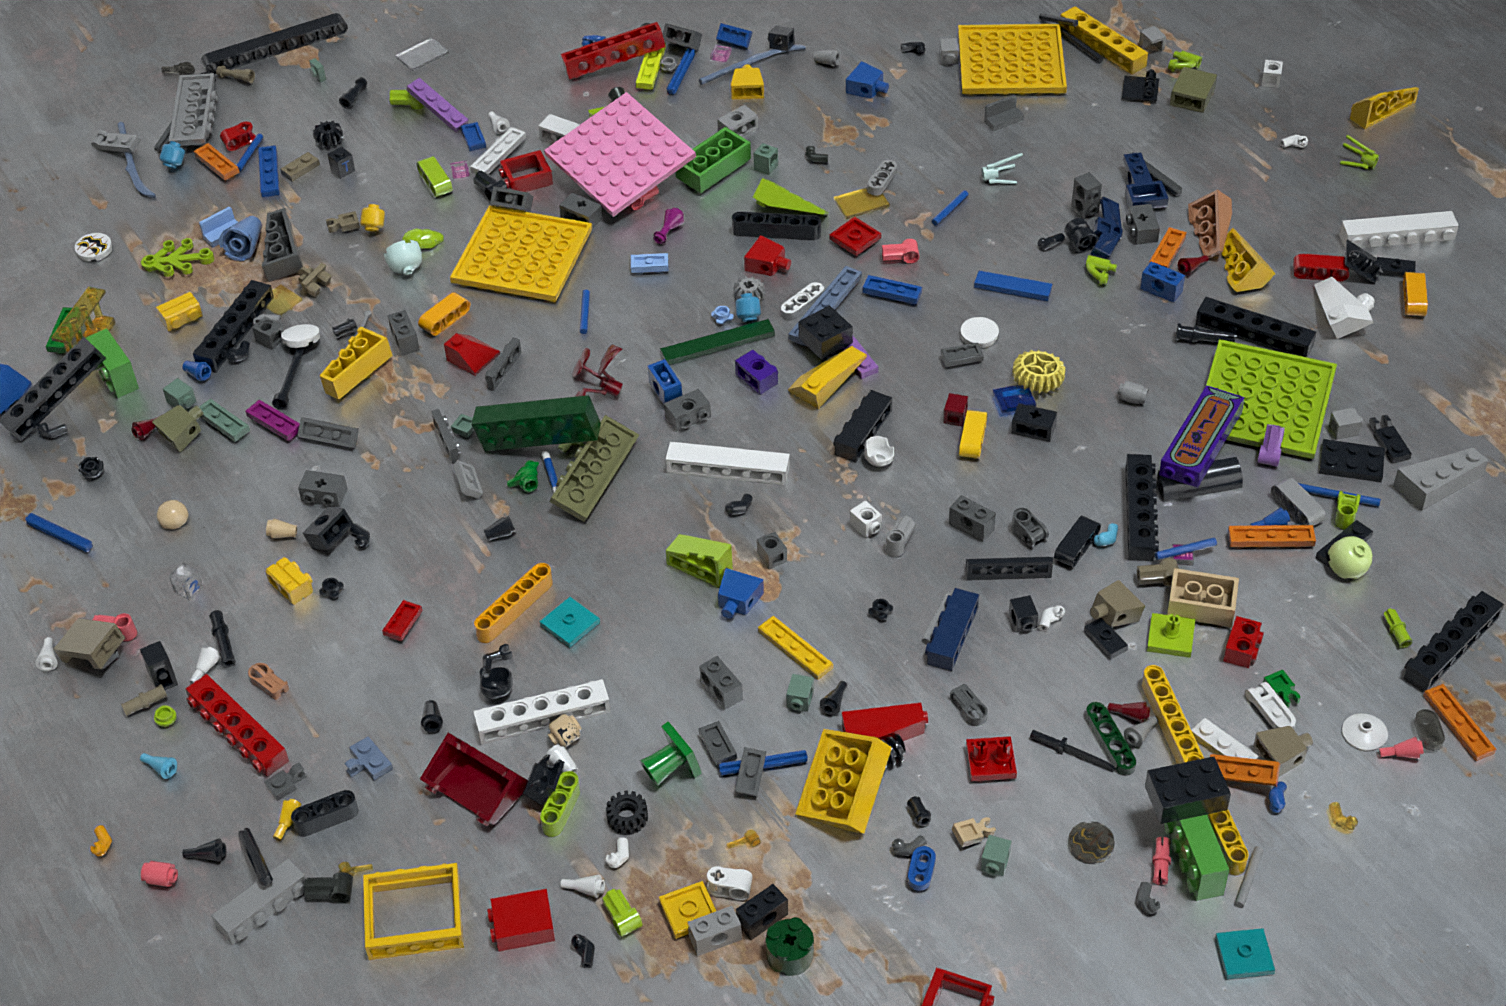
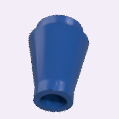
M187 360L183 363V371L199 381L207 380L211 375V367L206 362Z

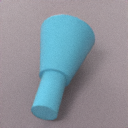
M146 753L140 756V761L149 764L164 779H169L177 771V761L175 758L153 757Z

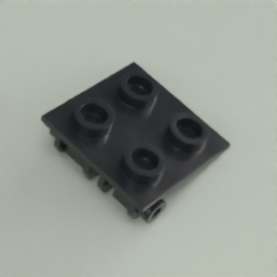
M1150 69L1146 72V77L1125 75L1122 98L1157 101L1159 78H1156V72Z
M1348 239L1346 240L1345 265L1350 270L1360 274L1364 279L1375 284L1376 275H1381L1384 269L1380 264L1376 263V257Z

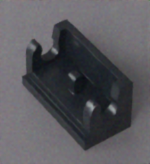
M549 754L545 755L538 763L535 762L523 794L540 805L555 791L565 763L559 759L554 765L547 764L550 758Z

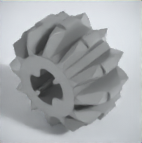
M745 276V279H738V282L734 283L733 296L735 300L741 298V294L752 293V297H758L760 301L764 300L765 286L764 283H761L760 279H754L753 276L751 278Z

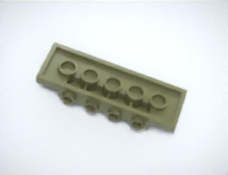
M605 415L601 420L598 440L583 442L585 444L584 448L579 447L574 456L576 458L575 462H569L565 469L567 474L565 476L561 475L556 483L558 488L549 502L585 522L637 441L639 434Z

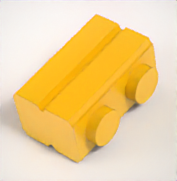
M191 292L156 307L159 320L168 332L203 316L200 304Z
M283 557L276 564L266 568L265 572L268 582L292 604L295 605L303 597L306 598L312 594L313 588L311 583H313L311 576L307 572L303 574L295 561L290 562L286 557Z

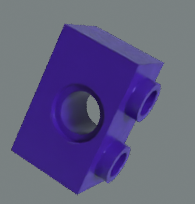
M754 350L735 360V374L760 395L778 384L777 368Z

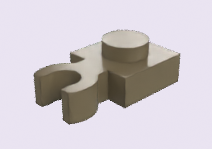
M356 211L340 214L338 219H326L329 233L336 232L338 229L344 232L360 228Z

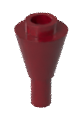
M1208 256L1180 258L1177 264L1179 272L1185 276L1190 275L1201 264L1208 262Z
M156 418L133 422L131 428L133 436L140 440L145 439L156 428L152 423Z
M1147 702L1126 703L1123 705L1108 704L1109 712L1121 713L1140 723L1148 720L1150 716V707L1147 706Z

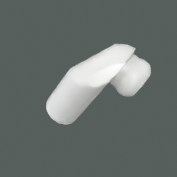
M1293 135L1280 140L1282 148L1288 146L1302 148L1308 143V138L1300 135Z
M1060 605L1045 609L1038 625L1039 630L1048 631L1050 623L1061 619L1065 614V609Z
M627 838L617 839V852L611 853V856L609 854L606 856V863L609 867L618 868L628 860L629 847Z

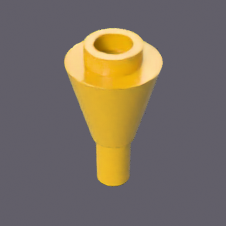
M295 799L283 801L279 825L273 835L274 839L281 841L287 828L293 824L291 814L296 808L301 807L302 804Z

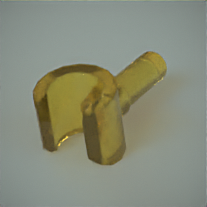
M748 830L744 837L727 843V846L730 849L748 842L750 847L753 848L758 846L761 840L756 831Z
M346 861L338 865L339 872H345L352 876L355 873L373 869L372 864L351 867L349 862Z

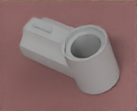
M905 515L900 517L894 528L887 532L886 553L888 555L899 557L904 553L905 545L916 528V522L911 517Z

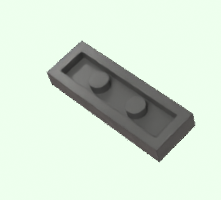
M513 337L505 345L501 355L495 359L493 366L487 370L485 380L489 390H496L521 355L520 339Z
M439 409L433 410L431 412L434 426L451 463L454 464L459 460V453H461L458 441L454 442L455 436L452 428L448 429L449 424L446 415L442 416Z
M301 417L298 437L356 448L359 428Z

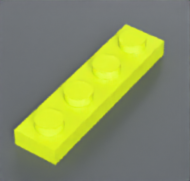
M666 47L644 55L636 80V88L653 89Z

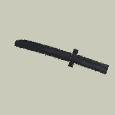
M1032 730L1030 738L1058 748V753L1061 755L1065 751L1111 772H1114L1116 769L1109 762L1068 745V738L1063 737L1062 740H1059L1036 730Z

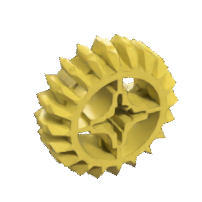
M1038 349L1037 351H1024L1023 354L1018 355L1013 363L1012 376H1014V381L1018 382V386H1024V390L1030 389L1031 392L1038 391L1040 394L1041 391L1048 393V391L1054 392L1055 389L1060 388L1065 379L1066 370L1063 365L1064 362L1060 361L1059 357H1054L1053 353L1048 354L1046 351L1040 352Z

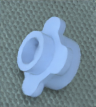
M718 306L711 313V316L716 319L718 324H723L734 318L727 306Z

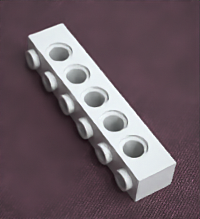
M603 679L473 711L481 745L547 729L551 722L563 714L573 715L579 721L611 713L609 697Z

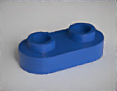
M918 847L912 854L908 871V884L914 890H925L931 884L936 854L930 847Z

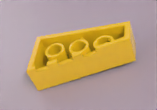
M360 326L357 329L358 334L348 340V346L338 352L339 357L336 360H332L320 374L325 394L339 400L393 355L386 337Z

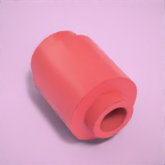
M150 861L149 863L145 862L141 869V880L151 885L170 887L178 878V870L171 863Z

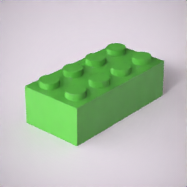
M724 127L694 147L692 150L696 152V157L677 170L675 175L677 179L702 193L751 159V142Z
M1202 815L1164 823L1166 833L1170 834L1172 838L1173 851L1175 854L1178 853L1180 858V869L1182 873H1186L1188 878V890L1190 893L1193 892L1196 901L1224 896L1229 867L1208 816Z

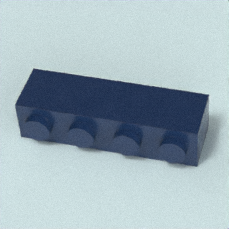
M958 588L954 589L952 596L948 595L945 603L946 610L941 611L938 621L940 624L938 627H934L932 643L928 642L925 650V655L928 656L927 665L948 671H953L979 608V594Z

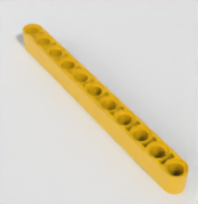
M1157 665L1147 666L1144 669L1142 689L1155 717L1158 719V724L1176 763L1203 759L1204 756L1163 669ZM1229 810L1207 814L1229 867V874L1234 876L1243 874L1249 854Z

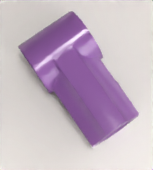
M1267 424L1264 442L1261 445L1257 463L1278 467L1284 427Z

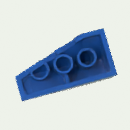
M0 364V414L2 412L6 413L10 409L9 406L25 395L32 385L30 380L5 364Z

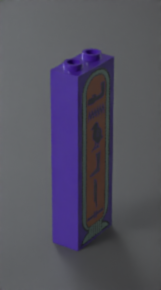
M1206 385L1162 457L1159 475L1198 488L1242 414L1245 397Z

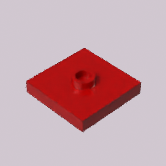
M854 216L829 234V239L857 256L881 239V233Z

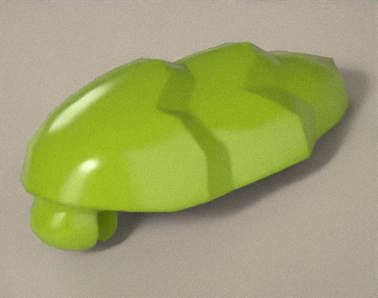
M416 228L407 231L403 235L402 240H405V243H411L410 240L418 242L420 249L434 248L444 241V236L431 229Z

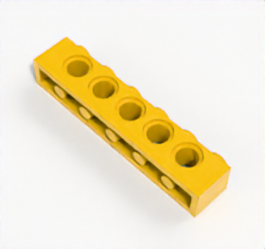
M1076 6L1060 14V17L1078 20L1076 27L1060 24L1061 27L1131 75L1147 66V51Z

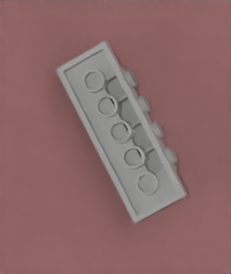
M214 73L179 76L169 144L170 141L179 143L181 146L206 144L209 134H213L211 123H214L213 112H216L214 101L218 100L217 91H214Z

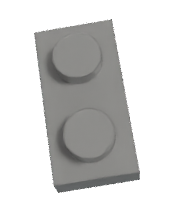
M457 460L453 467L462 493L479 499L483 495V491L474 466Z

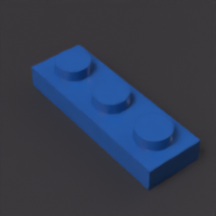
M868 275L862 287V293L917 305L922 294V287Z

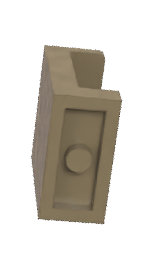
M78 618L53 650L63 663H68L72 657L87 659L94 669H101L125 637L115 623Z

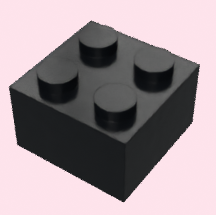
M830 305L798 321L799 339L821 360L853 343V326Z

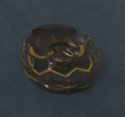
M1081 822L1074 826L1069 833L1068 848L1070 853L1077 860L1085 864L1095 865L1103 863L1114 852L1115 841L1113 833L1099 822Z

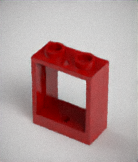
M541 150L500 161L499 175L501 179H504L508 189L529 192L553 185L552 171ZM537 167L539 171L517 178L512 176V173Z
M936 967L921 1006H936L943 988L982 1000L980 1006H993L995 996L992 995V985Z

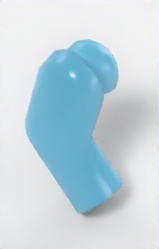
M1109 524L1107 532H1102L1094 537V543L1097 546L1114 544L1118 525Z

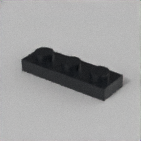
M1356 520L1320 549L1316 554V559L1331 568L1328 551L1335 542L1349 536L1361 538L1366 542L1372 537L1373 530Z

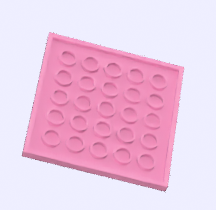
M627 92L544 150L545 155L598 204H601L613 217L696 157L695 151Z

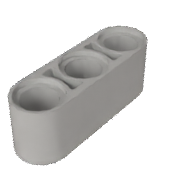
M1290 477L1271 487L1274 499L1300 525L1314 526L1326 519L1325 511L1321 505L1293 478Z

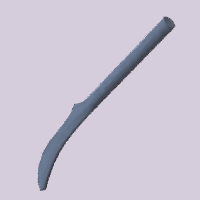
M794 44L789 51L804 50L806 47ZM772 49L755 54L750 58L700 78L699 83L703 85L734 72L736 68H742L746 64L751 65L766 57L787 51Z
M119 122L117 124L119 133L127 134L124 123ZM124 152L127 162L125 170L129 173L137 191L147 197L156 198V194L150 191L140 180L132 153Z

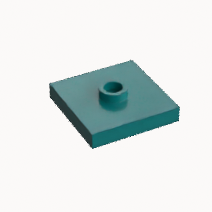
M569 597L539 622L542 628L571 648L600 624V618Z
M1264 928L1216 933L1215 939L1226 980L1275 974V967Z

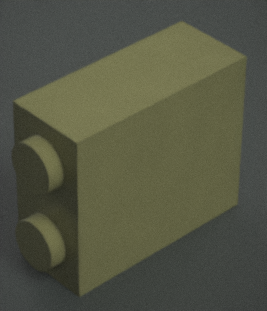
M1183 67L1171 91L1170 105L1204 113L1215 90L1217 74Z

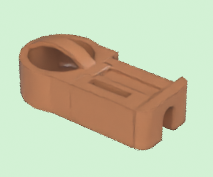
M256 663L249 668L248 675L251 683L274 700L279 699L282 692L286 693L289 690L287 681L284 682L276 676L267 664ZM259 672L262 677L254 678L253 675Z

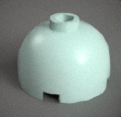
M405 240L392 244L386 249L387 253H384V258L393 272L410 275L419 267L422 261V252L418 242L410 240L411 243H405Z

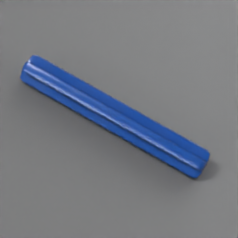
M686 49L666 88L668 94L671 93L673 95L676 93L695 56L694 49Z
M29 513L25 518L28 525L78 549L89 552L93 548L92 541L38 515Z
M806 750L766 756L763 769L807 762ZM741 760L720 763V774L739 773Z

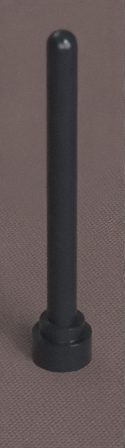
M305 347L296 348L280 392L274 395L272 405L276 409L284 410L288 406L289 398L287 394Z

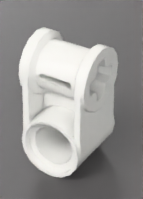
M715 866L709 869L707 873V891L713 897L744 901L750 896L753 876L744 869Z

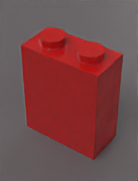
M547 888L490 899L492 908L487 909L489 923L494 922V928L490 929L492 943L497 942L499 952L555 941Z

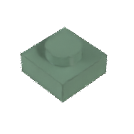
M316 58L309 60L311 67L309 71L312 77L317 78L320 82L325 81L324 66Z
M460 414L451 425L453 433L469 438L474 432L471 425L473 418Z

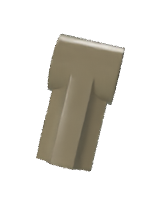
M1173 558L1162 560L1159 564L1137 566L1138 584L1163 583L1165 586L1171 587L1174 568L1179 569L1177 561Z

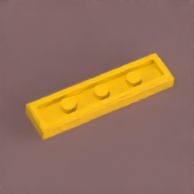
M775 616L770 617L758 627V632L817 680L833 669V663Z

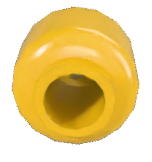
M368 204V207L361 210L360 224L364 227V230L378 232L379 229L384 227L385 212L379 209V205Z

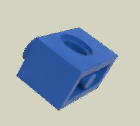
M1151 261L1142 272L1140 289L1174 303L1183 292L1185 275Z
M665 359L647 365L649 383L663 405L682 396V384Z

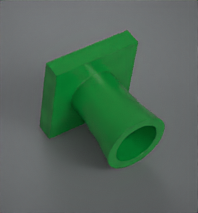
M669 721L661 726L668 745L652 755L639 760L643 769L656 786H659L667 776L683 764L694 778L702 774L693 750Z

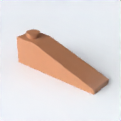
M1217 189L1188 204L1189 221L1195 229V235L1199 238L1202 252L1208 256V259L1223 252L1232 217V199Z

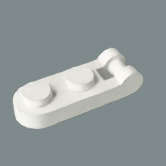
M1267 682L1259 684L1255 689L1251 687L1245 690L1247 699L1254 703L1273 729L1284 726L1295 728L1296 719Z

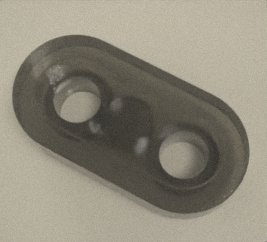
M1428 709L1418 711L1414 719V725L1419 740L1422 741L1423 747L1427 750H1440L1443 747L1445 735L1437 714Z

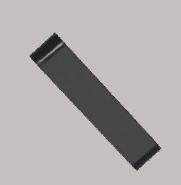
M735 212L732 215V232L736 236L760 237L761 235L766 238L818 240L821 237V219L812 215Z

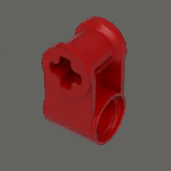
M248 121L224 129L220 133V139L229 151H236L239 148L250 145L256 136L252 132V123Z

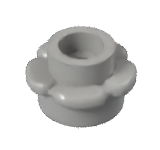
M665 57L662 59L660 66L665 72H672L677 67V63L674 58Z

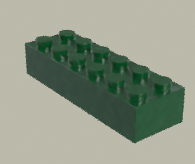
M585 395L477 406L471 425L484 451L597 441L601 422L590 396Z

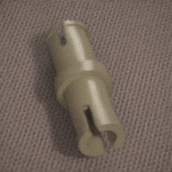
M161 684L145 693H138L139 696L122 703L121 706L126 716H129L144 707L146 709L149 708V705L168 696Z

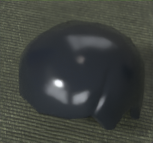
M504 667L491 668L487 677H481L479 685L481 693L491 699L503 698L512 689V673Z

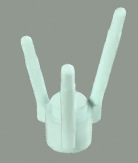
M1020 153L982 167L983 181H989V184H1017V181L995 179L998 177V171L1013 168L1015 164L997 166L1022 157L1023 154Z

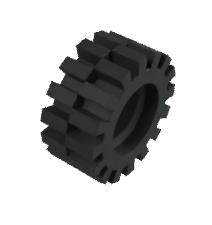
M628 790L624 791V795H621L620 792L616 793L617 798L611 796V801L607 802L606 807L607 822L610 828L615 829L616 833L622 830V835H626V831H630V835H632L635 829L637 832L641 831V826L644 828L646 821L648 822L645 798L642 799L641 794L636 796L635 791L628 794ZM626 808L636 811L630 817H622L618 814Z

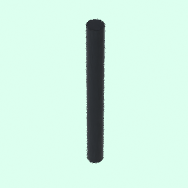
M1060 26L1063 37L1097 62L1101 63L1104 57Z

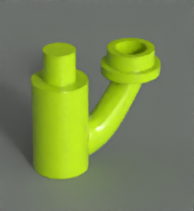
M1183 50L1181 52L1175 51L1173 58L1176 59L1170 60L1168 69L1174 72L1176 69H1183V67L1199 68L1202 57Z
M1088 255L1085 268L1094 278L1099 280V285H1106L1109 278L1107 273L1109 271L1116 272L1117 265L1111 264V260Z

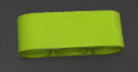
M434 156L416 162L419 174L435 197L453 191L449 177Z
M566 771L560 775L555 791L549 796L541 812L542 830L548 837H556L563 831L579 798L580 786L578 775L572 771Z

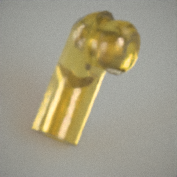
M1338 802L1329 804L1328 807L1333 824L1345 831L1354 830L1358 825L1356 817L1351 815L1345 817Z

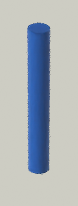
M262 134L256 135L236 166H238L239 172H241L262 141Z
M963 190L932 219V224L938 225L969 195L968 192Z
M583 290L581 334H586L588 328L589 290Z
M1214 537L1155 552L1156 560H1161L1217 546V541Z

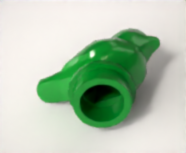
M528 460L518 470L514 478L507 481V486H520L526 492L536 490L538 487L537 467L539 462Z

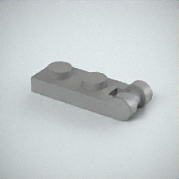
M100 130L97 134V139H94L91 145L98 150L133 153L141 139L138 135L108 133L105 130Z

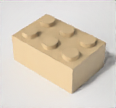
M1174 568L1167 615L1173 614L1175 616L1177 614L1180 617L1195 619L1196 622L1232 627L1239 578Z

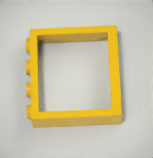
M443 863L435 866H420L412 869H396L389 872L363 875L365 949L369 960L464 948L461 885L457 863ZM452 882L455 928L375 938L374 892Z

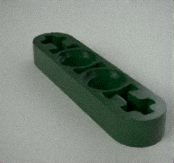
M1091 702L1086 708V719L1111 763L1116 768L1115 770L1124 776L1133 774L1136 767L1134 754L1107 708L1100 702ZM1106 726L1112 731L1110 733H1103L1100 728ZM1116 743L1122 748L1120 750H1113L1110 748V745Z

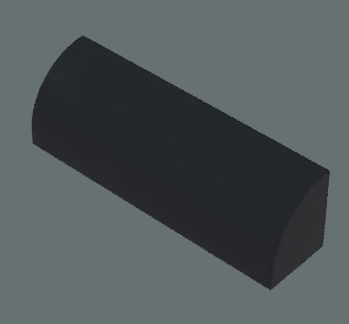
M1237 457L1214 460L1198 488L1159 475L1160 470H1158L1156 481L1157 488L1164 502L1243 487L1242 470Z

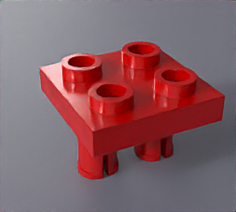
M1011 736L966 739L971 781L1017 778Z

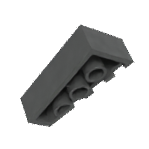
M285 208L267 213L265 229L267 233L264 239L265 250H263L264 262H262V268L268 281L271 282L298 273L303 264L292 224Z

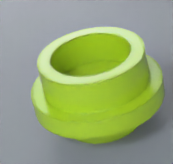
M166 705L159 707L154 715L155 723L161 727L173 724L177 718L175 710Z

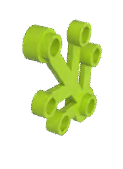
M183 239L181 241L182 246L176 250L174 242L167 240L163 243V248L156 254L146 255L141 260V265L146 271L158 270L165 277H170L174 274L173 267L188 275L193 272L192 265L188 262H182L200 260L201 264L208 265L214 262V255L209 248H203L199 253L182 255L187 250L193 248L192 239ZM168 252H172L169 256L163 257V256H165Z

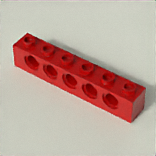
M654 22L562 53L561 58L570 80L605 67H611L620 62H626L635 57H641L653 51H658L666 46L659 24Z
M208 674L185 688L188 695L186 700L192 709L197 708L201 717L206 722L210 721L218 734L223 733L230 746H236L240 755L245 760L249 759L257 772L262 771L269 777L289 762L286 749Z

